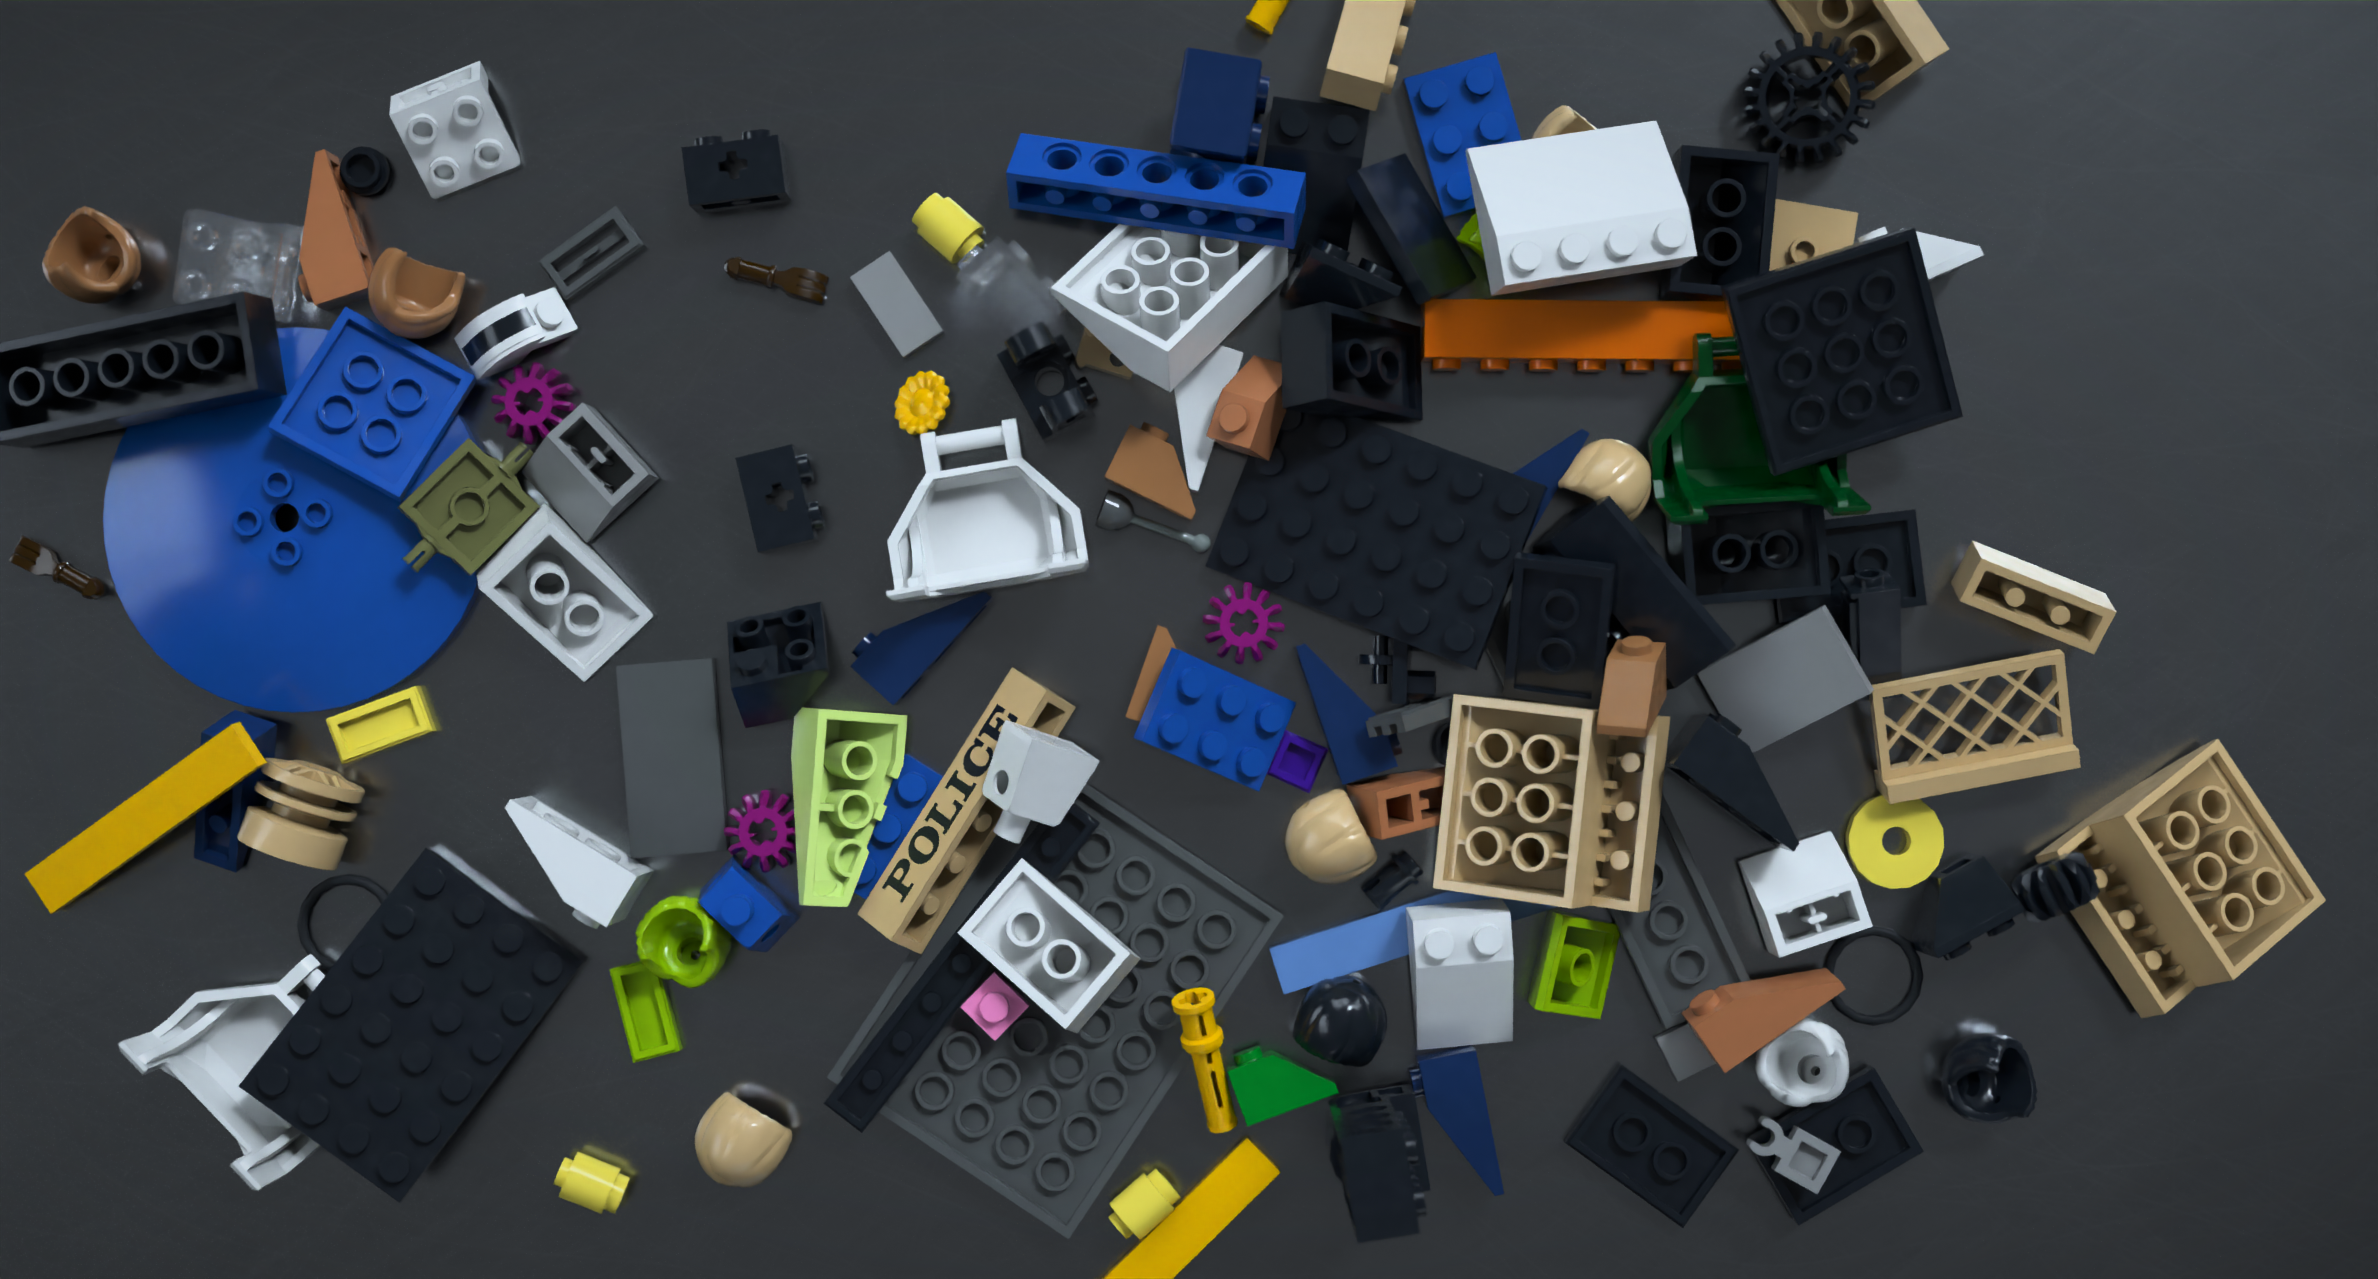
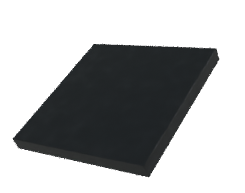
M1910 226L1720 286L1772 475H1780L1963 417L1914 227Z

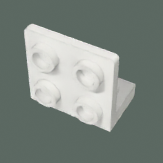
M481 61L391 96L389 116L432 198L437 199L520 165V156L488 93V76Z

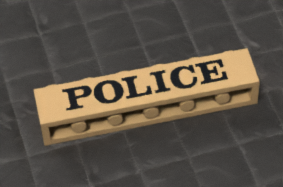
M1012 667L857 914L890 941L922 954L996 836L993 830L1003 809L985 797L982 788L1005 720L1058 737L1076 707L1039 682Z

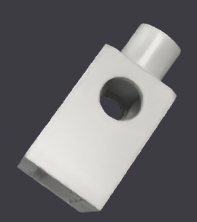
M1005 720L982 788L983 795L1003 809L993 832L1008 841L1019 844L1031 820L1052 827L1059 825L1096 769L1099 760L1071 741Z

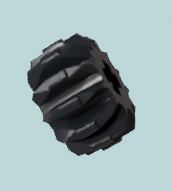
M2079 852L2065 853L2036 864L2015 875L2010 882L2014 895L2021 902L2025 910L2023 914L2026 920L2030 922L2046 921L2056 916L2059 917L2066 912L2088 904L2100 892L2096 882L2097 877L2091 864H2088L2083 853Z

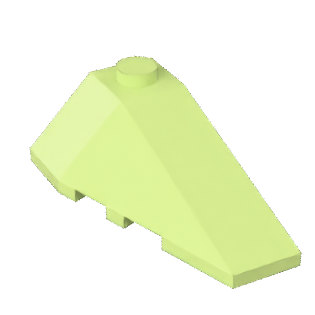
M802 707L794 716L791 763L799 905L849 906L869 854L867 849L876 822L882 821L887 808L883 804L893 779H898L904 764L908 715Z

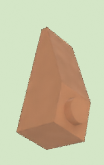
M323 149L315 152L299 256L303 274L298 275L301 291L308 302L313 301L314 306L331 311L368 298L369 278L374 266L349 189L344 185L340 177L339 159Z
M1446 767L1389 774L1347 784L1348 797L1359 817L1360 823L1366 830V834L1369 837L1384 840L1440 825Z
M1827 968L1721 985L1715 990L1710 989L1698 994L1690 1002L1689 1008L1681 1014L1711 1058L1726 1073L1846 988Z

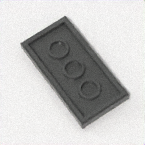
M715 658L616 666L631 858L728 851L729 836L724 835V828L728 827Z

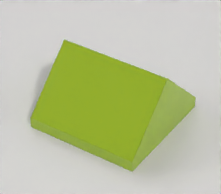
M1555 909L1548 910L1527 1002L1534 1009L1544 1012L1601 1019L1620 936L1616 924Z

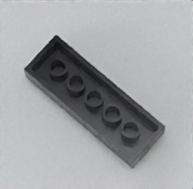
M244 291L0 342V445L26 448L287 395L273 300Z

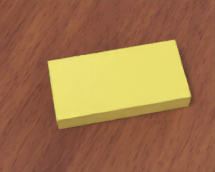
M421 686L405 689L326 719L342 764L356 761L437 731Z

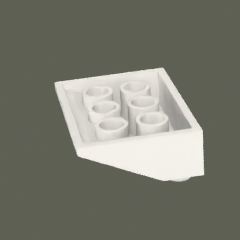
M1657 121L1468 148L1465 151L1491 296L1679 267L1697 256L1689 207Z
M1118 224L1051 287V295L1132 372L1171 392L1288 277V248Z

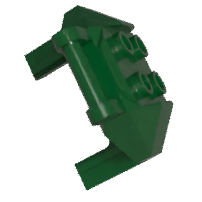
M1695 333L1693 336V372L1649 437L1652 493L1655 503L1674 525L1708 523V514L1705 510L1718 505L1780 501L1821 505L1831 516L1863 515L1871 511V505L1850 487L1847 474V453L1774 476L1770 473L1743 369L1713 371V357L1739 356L1734 336L1712 337L1711 333Z

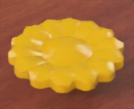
M930 370L926 373L919 371L915 376L907 378L905 385L899 388L898 397L894 402L896 408L894 417L899 421V428L907 430L911 435L927 433L929 429H936L938 422L944 419L946 415L945 409L950 403L947 397L950 392L949 387L945 385V379Z

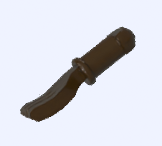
M731 257L724 263L726 274L735 280L739 278L763 284L769 289L772 286L781 288L786 295L815 304H822L824 297L822 294L825 293V285L829 278L825 274L798 267L778 271L776 265H771L770 267L742 260V257Z
M21 535L19 544L16 545L15 553H12L9 562L39 576L52 575L55 583H62L81 593L84 598L96 600L104 595V585L97 577H90L71 567V564L67 561L60 563L54 551L29 537Z

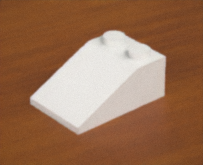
M545 503L476 570L479 589L584 682L654 617L646 605L581 536Z
M533 796L510 799L505 807L506 811L562 900L575 908L572 915L582 923L598 929L600 924L608 927L625 920L654 870L639 860L631 858L629 854Z
M1023 858L1019 860L958 932L959 935L1063 1028L1075 1033L1081 1030L1141 959Z
M1502 898L1405 907L1416 1049L1426 1050L1513 1041L1514 956L1511 913Z

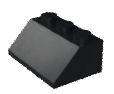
M1682 145L1673 154L1672 164L1689 207L1697 256L1679 267L1663 269L1660 298L1686 301H1724L1720 286L1769 271L1780 154Z

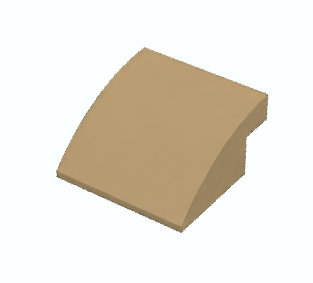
M1453 694L1433 888L1570 909L1596 906L1637 913L1650 911L1670 717L1657 715L1646 738L1597 734L1598 709Z
M2219 739L2208 742L2143 780L2081 821L2034 857L2038 864L2065 853L2079 852L2083 853L2088 864H2091L2097 877L2096 882L2100 892L2088 904L2082 905L2070 912L2141 1018L2166 1014L2196 987L2236 979L2326 901Z

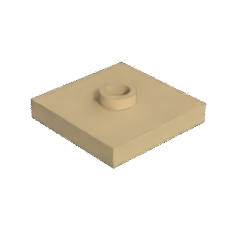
M1776 199L1769 271L1853 245L1858 213Z

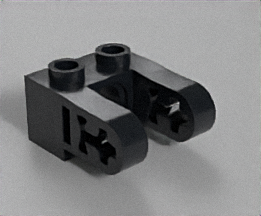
M1038 322L1019 331L1004 342L1007 349L996 355L1044 443L1095 417L1091 405L1098 402V399L1087 378L1083 376L1076 380L1068 363L1076 358L1062 333L1053 337L1049 328L1043 322ZM1047 371H1056L1064 377L1062 390L1053 396L1043 395L1037 389L1039 377Z

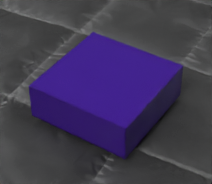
M1285 730L1267 775L1310 793L1329 749Z

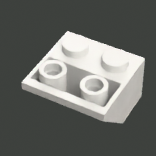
M1831 831L1799 840V845L1794 852L1778 847L1738 861L1768 953L1780 958L1873 927L1858 881Z

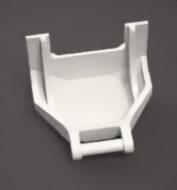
M1016 418L1002 420V425L940 436H936L935 432L920 434L926 474L917 486L887 540L894 581V590L886 591L890 599L897 602H908L1042 581L1086 571L1089 567L1081 510L1023 459ZM1005 444L1008 460L942 471L940 455Z
M312 954L301 960L279 982L195 992L166 1021L154 1030L124 1040L118 1044L120 1052L142 1075L161 1069L180 1080L237 1139L244 1156L236 1159L230 1167L252 1190L256 1191L285 1177L320 1147L315 1141L238 1087L305 1002L304 998H301L295 991L305 983L313 992L325 977L319 970L321 963Z

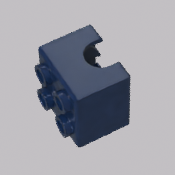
M1187 48L1185 50L1169 140L1170 154L1246 164L1247 161H1257L1262 124L1253 122L1255 113L1265 114L1270 76L1261 75V60L1195 48Z

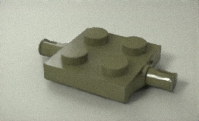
M470 438L463 442L397 507L416 525L423 538L402 558L403 561L409 565L423 552V555L410 567L418 573L438 552L450 558L468 576H471L540 507L522 490L515 476L529 462L534 453L528 450L515 462L514 460L527 448L524 443L519 442L500 462L486 455Z

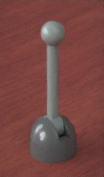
M1110 489L1106 492L1095 523L1098 527L1113 531L1121 530L1132 523L1190 544L1198 553L1206 552L1211 545L1209 537L1205 534L1194 536L1134 514L1131 501L1121 493Z

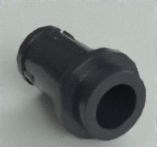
M1406 851L1399 856L1394 853L1391 856L1393 861L1360 887L1380 911L1411 883L1415 885L1420 883L1417 878L1424 872Z

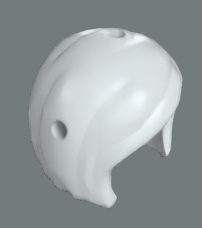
M1809 1018L1802 1019L1759 1049L1755 1057V1070L1760 1083L1779 1102L1793 1107H1805L1811 1103L1829 1102L1837 1098L1844 1090L1849 1078V1058L1843 1038L1829 1025ZM1820 1068L1819 1075L1815 1076V1070Z

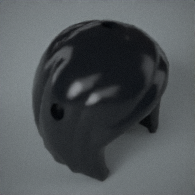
M1338 976L1333 979L1319 981L1307 992L1297 1012L1292 1034L1296 1043L1308 1053L1322 1060L1344 1066L1364 1067L1373 1060L1383 1043L1388 1018L1382 1000L1368 983L1356 977Z
M2001 1033L1977 1034L1962 1040L1954 1046L1943 1062L1942 1089L1944 1097L1951 1109L1964 1119L1984 1124H2000L2015 1118H2028L2035 1109L2038 1091L2032 1065L2022 1043L2016 1038Z

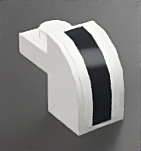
M556 287L528 297H525L522 293L499 303L474 318L454 339L476 380H480L518 365L532 350L572 336L578 330V327Z

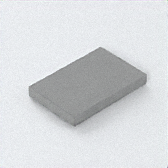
M1826 605L1712 663L1697 673L1718 712L1742 729L1738 738L1747 743L1753 753L1871 694L1874 690Z

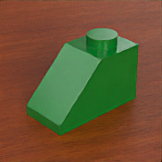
M1254 1046L1233 1055L1234 1063L1226 1065L1228 1076L1247 1127L1339 1093L1333 1077L1273 1049L1262 1052L1260 1046Z

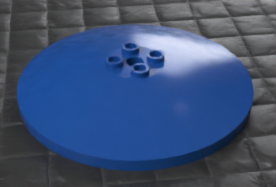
M304 327L277 328L287 395L127 427L111 464L105 490L103 529L108 566L116 592L127 615L140 635L160 658L196 686L234 703L267 711L298 713L338 709L373 699L397 687L417 674L451 641L467 618L480 590L476 571L471 576H468L450 558L438 552L416 573L410 567L423 555V552L409 565L402 558L423 538L416 525L397 508L401 504L400 502L269 432L267 426L330 331L326 329ZM459 411L402 502L468 438L477 445L469 426ZM290 504L297 510L299 520L294 529L283 532L276 524V514L282 506Z

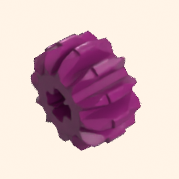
M539 362L532 363L529 375L522 366H514L513 375L516 381L513 383L504 377H500L498 384L506 389L507 392L505 396L493 395L491 398L493 404L505 406L504 410L494 416L496 423L507 424L510 422L506 435L516 439L523 433L524 442L528 445H535L539 433L544 439L553 430V425L557 426L564 420L561 418L562 411L571 413L576 409L575 404L562 401L563 398L569 396L574 391L572 385L568 383L558 385L562 373L553 368L545 374L543 364ZM530 395L537 398L542 395L541 398L537 399V401L543 403L538 413L532 410L526 412V410L531 408L525 404Z
M1244 583L1242 588L1243 599L1238 600L1234 588L1231 585H1227L1224 587L1225 595L1230 601L1227 606L1216 597H1212L1209 600V604L1221 611L1222 614L1220 617L1214 615L1203 616V623L1208 625L1219 624L1220 628L1218 631L1207 634L1205 639L1207 643H1211L1222 636L1224 637L1226 642L1217 652L1220 658L1225 657L1233 645L1237 647L1235 655L1236 664H1243L1245 659L1244 648L1250 647L1254 660L1259 662L1263 660V655L1257 645L1258 642L1262 641L1272 650L1278 647V643L1265 634L1267 630L1274 632L1284 631L1285 625L1283 623L1268 622V617L1281 612L1282 607L1280 604H1275L1266 610L1263 609L1261 605L1270 595V591L1266 589L1260 592L1256 601L1250 600L1252 583ZM1248 610L1256 616L1252 624H1257V629L1252 635L1244 632L1239 637L1231 631V627H1234L1235 623H1230V618L1235 612L1243 615Z
M770 790L761 791L759 805L753 796L747 794L742 797V803L747 813L738 808H731L728 815L739 822L740 825L724 828V835L729 837L739 836L740 842L731 845L728 849L731 855L737 854L744 849L748 851L742 862L743 867L750 868L758 856H760V868L763 873L771 871L773 857L782 868L790 865V859L785 849L796 854V841L792 839V836H795V826L792 823V820H794V809L788 813L784 811L790 800V796L787 794H782L774 806H772ZM771 820L775 824V827L771 828V830H777L776 839L770 838L761 842L757 838L761 831L755 832L756 824Z

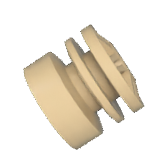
M265 758L267 763L262 766V773L280 781V783L262 780L257 781L254 788L256 792L273 801L272 807L248 806L237 834L238 840L258 851L289 862L317 869L336 870L348 839L344 834L330 827L329 824L331 820L339 822L355 821L357 813L353 809L338 803V801L355 804L361 803L365 790L357 784L348 781L338 772L302 760Z

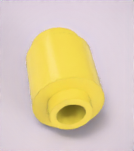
M938 193L932 194L920 205L912 218V222L918 227L917 233L952 264L961 259L964 262H969L984 245L985 241L981 238L984 227L950 197L943 198Z
M577 1152L574 1160L567 1157L564 1158L554 1185L561 1187L559 1198L600 1214L604 1210L615 1214L630 1177L620 1174L621 1168Z
M1155 1168L1148 1175L1143 1172L1109 1203L1114 1212L1108 1218L1126 1239L1134 1233L1141 1240L1175 1210L1173 1204L1181 1196Z

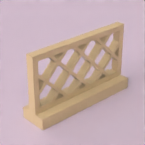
M2060 649L1872 685L1874 690L1869 694L1878 767L1877 770H1874L1877 790L1889 804L2081 768L2079 749L2073 744L2065 656ZM2051 665L2053 679L2040 695L2023 684L2035 668ZM2017 672L2014 677L2008 673ZM2000 675L2009 684L1993 704H1990L1975 693L1987 677ZM1970 681L1966 686L1960 683ZM1951 684L1959 689L1961 693L1944 714L1927 701L1939 686ZM2018 689L2036 700L2019 722L2002 712V709ZM1922 690L1919 695L1913 693V691ZM1904 694L1912 699L1913 703L1896 723L1884 715L1882 697ZM2053 696L2055 698V706L2049 702ZM1970 698L1988 709L1971 732L1954 721ZM2046 707L2056 714L2058 732L2037 736L2028 728ZM1922 708H1925L1940 719L1924 740L1906 730ZM1997 716L2014 727L2006 739L1999 744L1989 745L1980 738ZM1886 724L1892 728L1888 735L1886 731ZM1950 725L1966 736V738L1955 752L1942 754L1934 749L1933 746ZM2023 734L2029 737L2025 739H2020ZM1901 735L1919 746L1908 761L1890 764L1889 750ZM1975 744H1978L1979 746H1981V747L1973 748V749H1972V747H1973ZM1927 753L1933 755L1931 757L1924 758Z

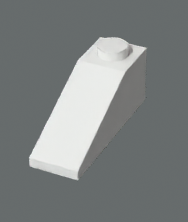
M1218 345L1174 388L1188 489L1196 494L1199 492L1215 441L1206 435L1222 389L1238 373L1243 358V352L1222 345Z

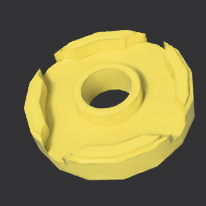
M1882 795L1864 801L1852 814L1845 832V843L1854 869L1868 882L1889 889L1910 888L1926 880L1936 869L1944 850L1943 827L1935 811L1921 799L1889 804ZM1892 827H1899L1906 835V845L1897 854H1889L1882 845L1884 833Z

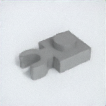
M1760 1116L1758 1122L1770 1129L1771 1138L1765 1144H1758L1748 1138L1746 1145L1753 1152L1761 1156L1777 1155L1771 1166L1774 1171L1818 1195L1841 1151L1796 1125L1792 1128L1789 1136L1786 1137L1778 1123L1769 1117Z

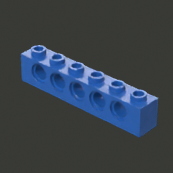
M1025 133L1020 134L1006 171L1009 208L1290 249L1295 247L1306 209V173Z

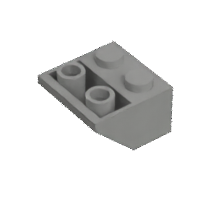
M583 402L546 435L522 470L523 475L586 543L593 540L659 479L594 407Z

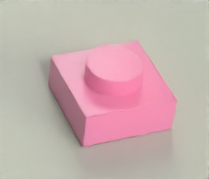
M995 970L960 1007L996 1041L1030 1004Z

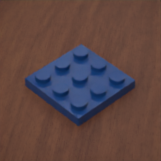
M345 306L267 427L271 434L401 503L472 390L476 379L474 375L413 342L393 334L387 328Z

